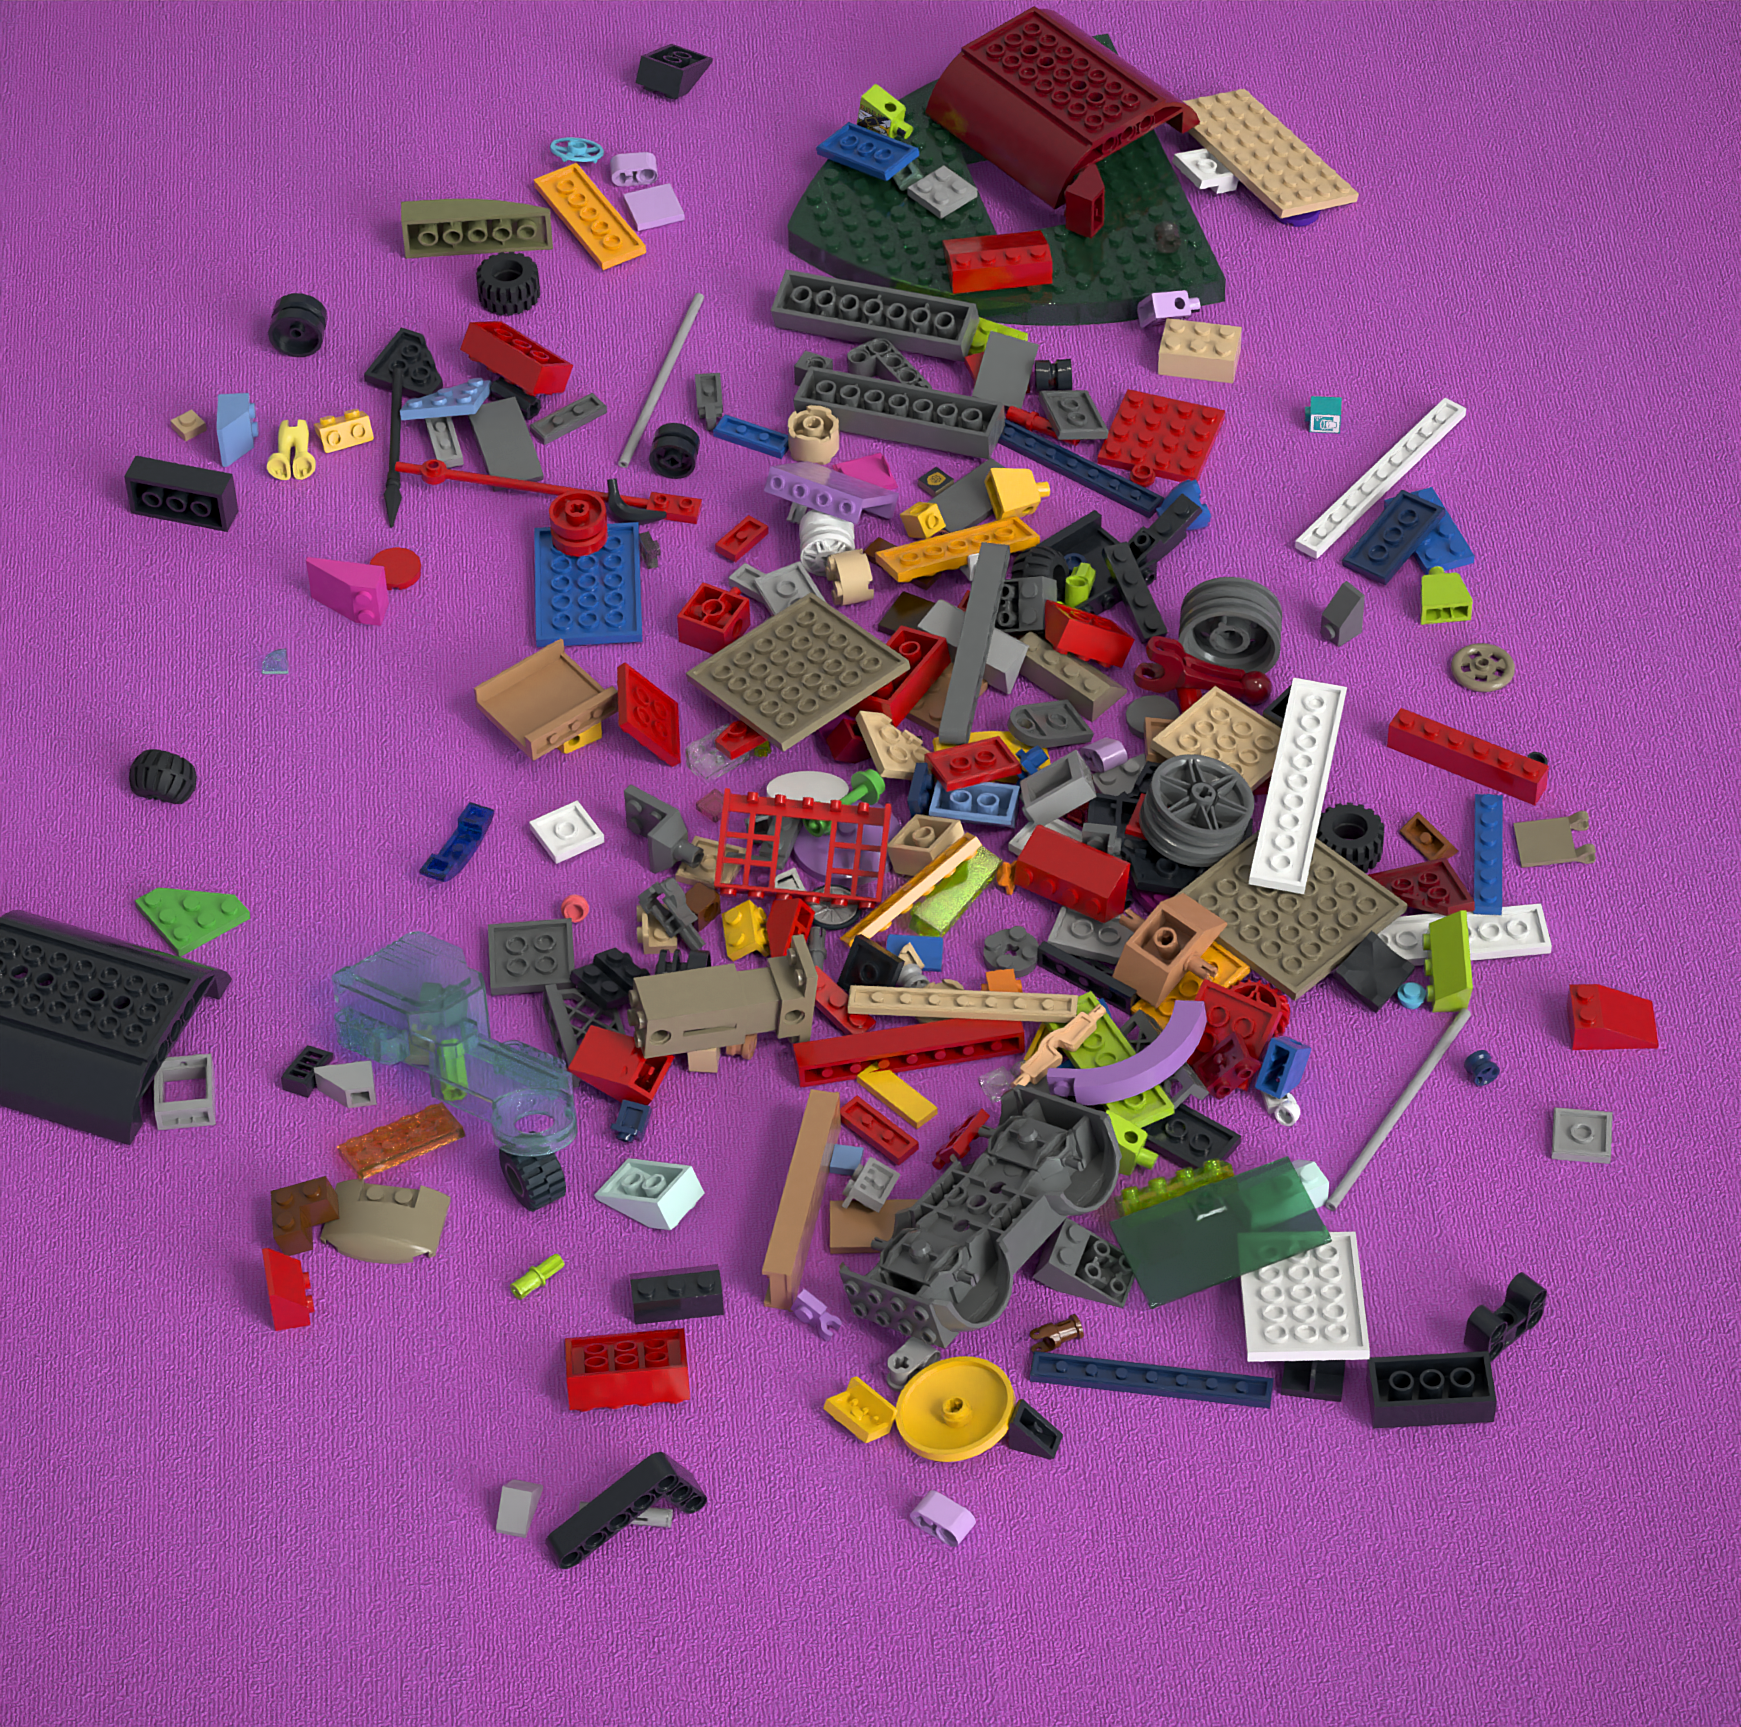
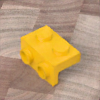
M359 409L345 411L344 416L337 418L326 416L320 418L319 423L313 424L316 434L321 438L326 453L374 439L369 417L363 411H359Z
M750 900L722 913L727 956L733 962L755 950H758L764 957L770 955L766 927L767 915L761 907L758 908Z
M857 1376L850 1379L846 1391L826 1399L823 1407L836 1421L844 1425L864 1443L889 1434L897 1414V1408Z

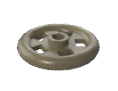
M1475 643L1467 645L1456 652L1451 661V672L1455 680L1469 690L1492 692L1510 683L1515 673V664L1512 657L1504 649L1488 643ZM1474 654H1479V655H1480V656H1478V657H1475L1474 659H1471V658L1469 657V656L1474 655ZM1494 656L1498 658L1499 661L1495 662L1493 659L1489 657ZM1461 666H1469L1470 671L1463 672ZM1496 669L1504 671L1500 677L1494 675ZM1475 677L1480 679H1487V681H1477L1475 680Z

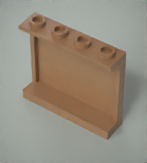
M561 638L474 688L476 707L532 761L618 712V690L613 686L605 690L565 653L564 642Z

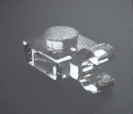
M1026 1060L1018 1061L1009 1071L1004 1066H1001L978 1077L980 1087L992 1104L1000 1101L1001 1096L1012 1089L1010 1084L1017 1075L1021 1074L1020 1067Z

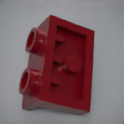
M1235 1031L1193 1064L1196 1075L1210 1092L1209 1094L1218 1099L1228 1096L1235 1088L1262 1067L1260 1061L1250 1056L1242 1035Z

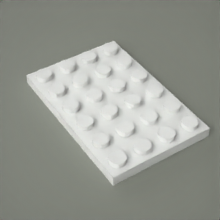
M1356 1232L1237 1234L1248 1362L1369 1359L1370 1348Z

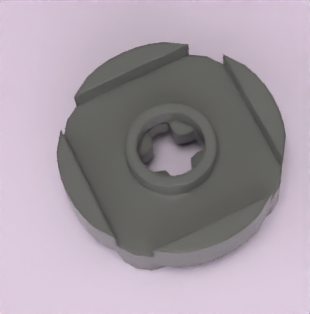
M1022 926L1000 930L987 936L985 939L984 963L989 971L1014 969L1015 978L1024 977L1036 968L1039 944ZM1008 951H1015L1016 956H1012L1011 954L1005 953H1007Z

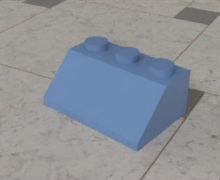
M937 780L929 809V816L955 819L964 823L1015 829L1019 813L1020 786L985 782L946 792Z

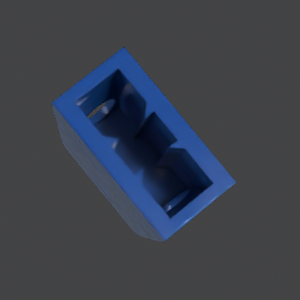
M1287 1036L1271 1038L1255 1088L1278 1099L1284 1097L1299 1085L1311 1053V1047Z

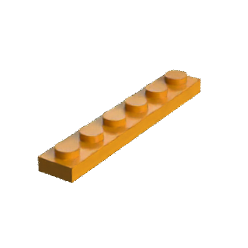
M968 832L965 833L839 939L845 947L850 949L856 935L862 934L870 939L877 932L885 931L892 924L891 920L899 914L902 915L908 912L913 907V902L920 896L924 897L931 893L935 888L934 885L941 879L950 877L956 871L955 867L962 861H968L977 854V849L982 846L976 836Z

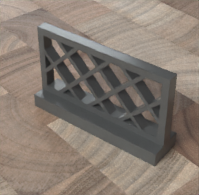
M556 984L545 985L542 1000L544 1013L568 1088L579 1087L580 1080L582 1079L567 1071V1068L579 1047L577 1042L584 1038L590 1025L625 1034L617 1007L604 1011L579 988L557 990ZM563 999H574L579 1004L573 1008L565 1004ZM586 1005L595 1010L596 1013L590 1017L580 1010ZM603 1014L611 1018L613 1022L607 1026L597 1019ZM574 1017L586 1023L582 1029L570 1023Z

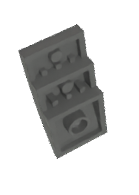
M515 397L482 404L475 414L467 415L486 473L492 476L532 482L544 479L534 444ZM492 486L494 492L507 489L503 487Z

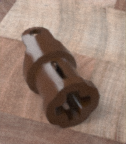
M1072 1314L1068 1316V1319L1053 1324L1049 1322L1031 1330L1029 1333L1030 1338L1034 1340L1042 1339L1041 1342L1031 1347L1032 1353L1034 1351L1048 1352L1060 1348L1064 1342L1075 1338L1077 1340L1084 1338V1331L1077 1315Z

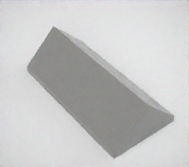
M939 599L917 628L923 632L945 637L951 662L954 663L966 612ZM994 627L983 679L987 680L991 686L1006 694H1010L1029 645Z

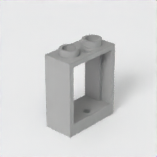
M1077 750L1020 781L1022 792L1019 796L1025 805L1022 807V810L1028 821L1034 820L1036 825L1045 826L1097 797L1091 771Z
M211 1054L166 1057L154 1077V1112L158 1130L216 1125L215 1071ZM206 1078V1099L165 1102V1082Z

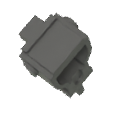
M669 877L661 883L657 881L638 896L640 899L638 903L647 914L651 912L659 920L670 938L679 934L690 950H699L706 944L692 926V923L698 917L687 906L685 893L674 877ZM662 893L665 894V897L662 900L669 908V910L663 907L657 899V897L660 896Z

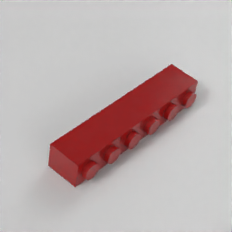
M1404 708L1399 709L1389 724L1388 748L1534 806L1547 788L1549 766Z

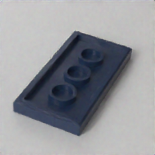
M1401 490L1342 559L1343 566L1383 585H1387L1445 516V508L1405 490Z

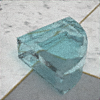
M286 649L275 650L264 658L262 674H288L289 663Z

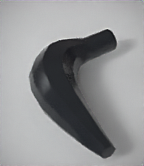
M617 478L607 479V508L610 515L619 523L638 522L639 525H643L667 517L666 511L638 509L627 505L620 497Z

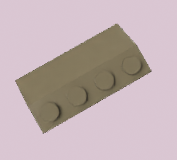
M1030 631L1019 640L1029 645L1019 673L1058 700L1068 699L1075 710L1090 722L1095 721L1127 693L1125 687L1088 662L1077 658L1074 653L1068 651L1067 655L1055 651L1052 648L1053 644L1045 638V634Z

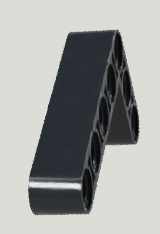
M656 1452L645 1458L547 1536L545 1544L560 1569H570L588 1557L661 1498L664 1497L684 1513L692 1514L705 1506L707 1497L690 1471L666 1453Z

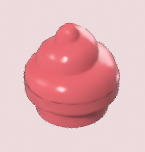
M577 894L569 895L562 901L561 913L564 918H572V922H580L587 916L589 905L582 896Z

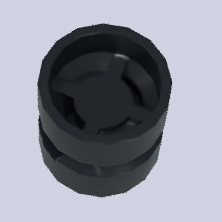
M1057 359L1055 363H1051L1050 360H1035L1036 393H1039V391H1052L1054 388L1057 391L1072 390L1071 359Z

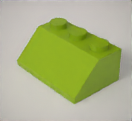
M1461 910L1429 923L1427 933L1422 934L1423 951L1427 950L1428 959L1424 960V974L1430 977V985L1426 986L1427 1002H1432V1012H1460L1463 1008L1467 1009L1472 994L1473 983L1466 910Z

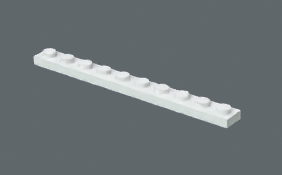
M1444 398L1296 540L1295 548L1317 559L1465 417L1466 408Z

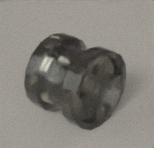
M1164 221L1154 228V237L1159 251L1172 253L1180 247L1181 238L1175 223Z

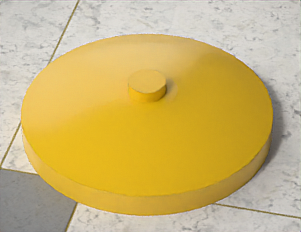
M952 1357L925 1367L909 1380L898 1397L895 1420L903 1441L919 1456L940 1462L960 1461L983 1453L1004 1436L1009 1429V1423L1016 1407V1397L1008 1376L994 1363L977 1357Z

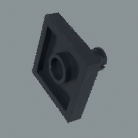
M862 934L856 935L837 985L849 993L851 985L895 987L905 961Z

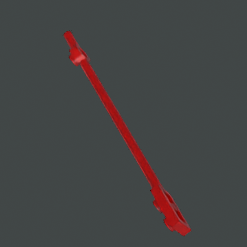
M437 459L425 461L422 465L399 461L395 464L396 472L421 475L422 480L431 485H437L449 479L556 496L568 491L583 490L600 496L604 503H607L608 493L452 470L447 469L446 464ZM651 492L649 499L620 495L622 500L631 507L666 511L667 517L664 520L697 524L702 508V499L658 492Z

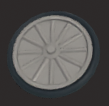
M831 884L830 893L850 895L851 889L842 885ZM825 885L819 886L811 892L824 893ZM821 901L819 905H808L815 911L812 924L825 930L847 928L859 919L862 912L858 908L859 905L848 904L847 908L832 907L831 902Z

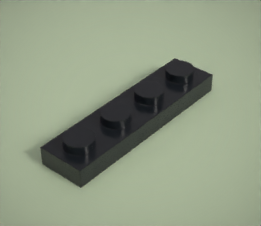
M1127 541L1104 547L1101 551L1102 557L1141 643L1148 642L1153 636L1166 637L1168 634L1167 628Z

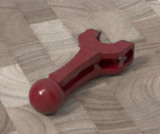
M1153 636L1146 646L1149 660L1155 663H1141L1133 674V680L1138 687L1156 693L1169 692L1177 687L1210 691L1216 686L1237 700L1241 698L1250 705H1260L1266 702L1272 693V683L1266 674L1260 671L1245 673L1243 669L1227 668L1205 662L1185 653L1182 644L1177 640L1161 636Z

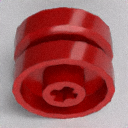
M575 490L563 493L552 501L549 507L552 544L558 551L570 556H586L599 551L606 544L608 539L606 507L600 496L590 491Z

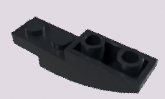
M1182 493L1148 529L1142 526L1127 542L1138 567L1140 568L1153 559H1156L1157 562L1178 546L1188 536L1185 530L1203 512L1200 506Z

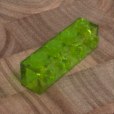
M980 846L973 858L968 861H962L955 867L956 871L950 877L942 879L939 885L935 884V888L925 896L926 900L923 903L918 901L909 914L912 916L908 927L920 936L943 938L996 877L1003 860L985 847Z
M1214 1158L1203 1162V1167L1193 1170L1192 1167L1178 1170L1175 1172V1177L1166 1180L1165 1177L1154 1178L1148 1181L1149 1186L1140 1189L1137 1186H1132L1121 1190V1195L1113 1198L1122 1226L1133 1229L1240 1192L1232 1165L1226 1161H1220L1219 1158Z

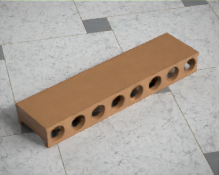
M810 1090L762 1268V1274L767 1275V1278L770 1280L764 1300V1307L793 1312L791 1307L798 1294L830 1172L829 1166L834 1146L838 1142L841 1130L840 1092Z

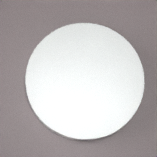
M817 771L787 773L774 778L767 785V797L775 798L776 794L785 795L787 799L803 800V797L814 798V802L830 803V800H840L849 793L848 784L843 779L832 774Z

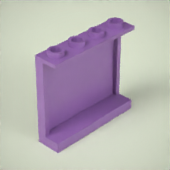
M809 461L771 466L764 491L854 524H858L862 510L888 519L892 518L899 496L897 492Z

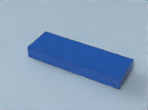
M724 414L713 429V437L782 459L789 450L788 435Z

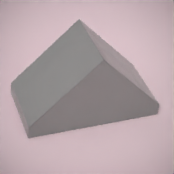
M513 1479L502 1486L496 1525L497 1533L526 1538L543 1491V1485Z

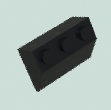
M718 1264L629 1274L635 1325L724 1315Z

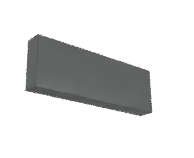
M590 393L530 424V432L546 445L606 414L607 406L593 393Z

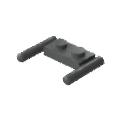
M774 816L766 835L774 836L776 816ZM782 817L776 870H784L785 863L788 861L803 826V819ZM763 841L759 850V856L751 855V860L772 861L774 842ZM728 852L725 857L745 859L746 854Z

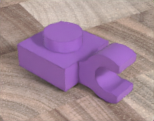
M805 1289L797 1296L791 1307V1310L795 1312L797 1318L802 1322L809 1323L812 1327L817 1324L819 1335L826 1341H829L833 1335L827 1329V1326H832L838 1330L842 1325L838 1317L832 1316L826 1311L827 1306Z

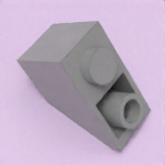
M371 1060L314 1067L317 1089L347 1108L377 1105Z

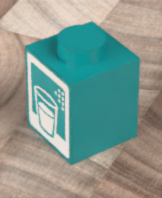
M1311 396L1310 406H1305V422H1310L1309 432L1340 434L1342 397Z

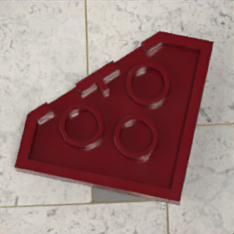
M1446 857L1368 874L1369 877L1407 903L1408 907L1445 916L1461 910H1466V912L1475 910V901Z

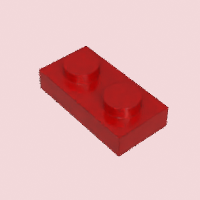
M748 515L715 543V551L736 563L769 534V527Z

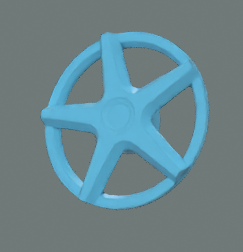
M567 137L556 139L550 144V151L562 158L563 162L571 160L596 163L604 155V150L599 144L587 139ZM570 141L567 147L555 145L560 142ZM587 144L593 145L595 147L587 148ZM599 152V153H598L597 155H595V156L589 155V153Z

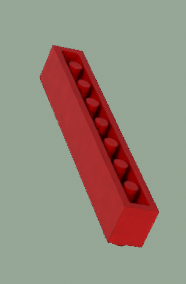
M965 1018L948 1019L793 1044L794 1066L800 1088L857 1079L859 1073L876 1061L880 1069L872 1072L890 1070L893 1073L1025 1053V1037L1021 1021Z

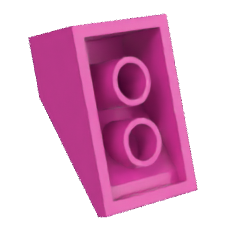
M307 557L306 564L311 598L355 623L381 626L389 605L384 566Z

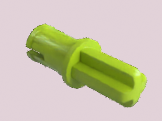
M554 1254L537 1267H529V1271L510 1284L511 1292L517 1299L522 1300L539 1286H545L546 1280L564 1267V1261L558 1254Z

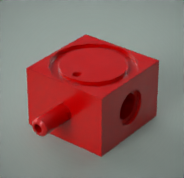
M702 582L677 615L679 642L713 655L741 638L751 625L749 599L740 596L741 591L738 587H732L730 591H726Z

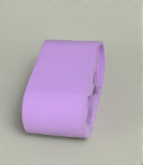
M652 153L617 154L610 160L612 182L617 186L648 185L654 183L658 178L656 157Z
M1105 737L1080 749V755L1089 769L1099 773H1104L1127 763L1128 760L1124 746L1115 739Z
M930 1490L910 1513V1517L917 1527L951 1547H957L976 1524V1520L970 1511L934 1490Z

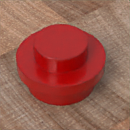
M1138 464L1130 472V481L1142 487H1148L1155 482V472L1147 464Z

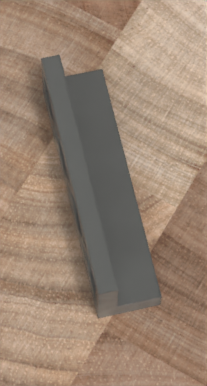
M1140 1009L1119 1029L1136 1054L1141 1052L1145 1045H1150L1163 1031L1153 1017ZM1138 1025L1140 1028L1138 1040H1130L1127 1035ZM1187 1061L1174 1073V1077L1172 1074L1159 1084L1174 1105V1110L1190 1094L1202 1101L1210 1093ZM1173 1082H1180L1183 1088L1172 1098L1170 1095L1171 1085Z

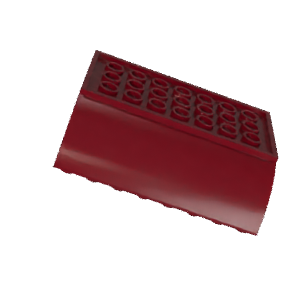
M1035 6L961 47V52L951 61L937 81L925 111L927 116L1054 210L1066 203L1064 193L1067 186L1072 185L1073 176L1085 170L1091 163H1097L1164 122L1181 134L1200 124L1197 113L1185 102L1054 10L1038 9Z

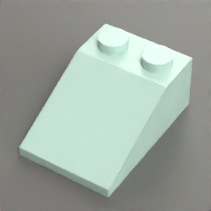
M628 1158L594 1196L596 1200L650 1228L672 1230L678 1225L683 1216L696 1205V1202L703 1196L704 1191L692 1166Z

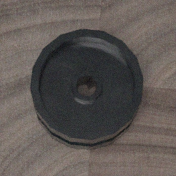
M291 293L278 299L272 311V320L268 330L269 341L273 347L282 354L291 357H307L315 354L320 350L324 339V330L328 320L326 308L316 298L303 293Z

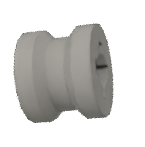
M914 963L905 965L902 968L897 981V985L903 988H923L930 983L927 977L922 975L920 967Z

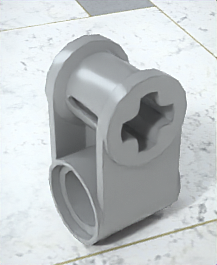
M911 1336L900 1349L888 1358L887 1367L890 1371L887 1375L888 1386L894 1391L901 1392L909 1380L919 1371L939 1361L940 1351L923 1340Z

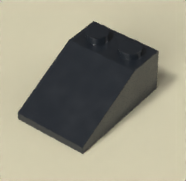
M671 43L641 56L635 83L642 85L643 89L647 91H659L664 93V96L667 98L678 99L689 93L712 64L713 58Z

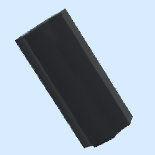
M499 377L490 387V396L498 401L515 397L524 417L531 420L534 416L538 415L541 409V400L524 393L521 388L506 382L503 377Z

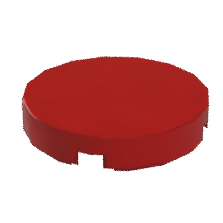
M393 547L384 549L377 553L370 561V565L384 566L387 590L399 587V590L406 589L414 585L421 576L422 566L420 558L414 551L407 548Z

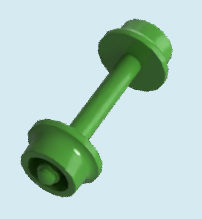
M868 769L865 772L858 771L851 778L853 791L841 798L840 801L844 805H852L860 799L862 802L873 805L879 801L880 795L884 793L885 783L882 777L872 769ZM803 819L804 826L811 835L815 837H821L824 834L830 835L832 822Z

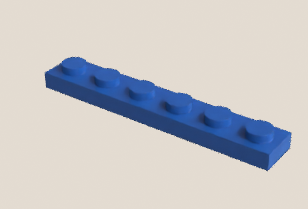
M1475 794V910L1473 914L1502 915L1503 795Z

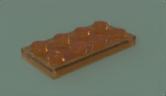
M441 1102L429 1105L424 1110L415 1114L405 1115L398 1121L386 1126L376 1127L371 1132L362 1136L350 1138L345 1143L338 1145L337 1149L339 1156L359 1181L466 1136L463 1126Z

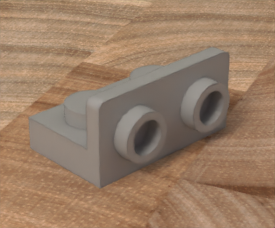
M870 1156L865 1166L859 1163L842 1194L846 1196L842 1207L847 1209L854 1198L865 1207L879 1213L900 1173Z

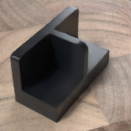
M1346 1360L1284 1361L1281 1395L1341 1402Z

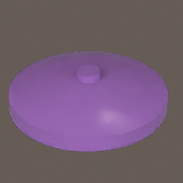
M859 799L852 805L858 806V803L862 801ZM879 803L869 805L875 808H885ZM892 813L888 843L901 831V826ZM837 822L835 842L856 844L858 824ZM803 823L793 847L794 857L799 866L808 875L825 883L830 835L824 834L821 837H815L807 831ZM864 825L862 844L881 846L883 827ZM835 848L833 868L853 869L855 850ZM861 851L859 870L878 872L880 852ZM888 851L885 874L893 868ZM832 874L831 884L851 886L852 876ZM858 876L857 885L866 884L878 878Z

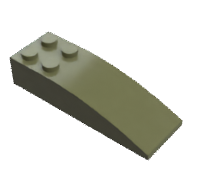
M436 199L401 202V223L406 259L553 249L549 208L487 199Z

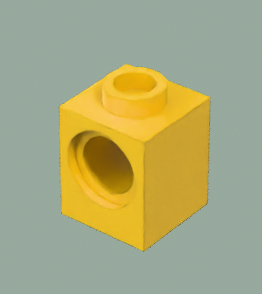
M917 502L899 514L908 536L912 538L928 539L946 527L936 503Z

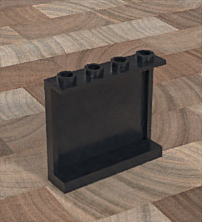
M1096 510L1036 546L1051 547L1063 556L1077 553L1086 558L1087 563L1096 570V578L1088 599L1074 608L1099 615L1105 610L1111 609L1122 599L1101 554L1104 547L1119 544L1120 542L1101 527L1102 515ZM1153 559L1139 568L1147 585L1153 583L1157 578V560Z

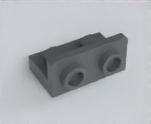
M1093 823L1083 824L1082 843L1121 859L1120 856H1116V854L1120 855L1122 838H1117V826Z

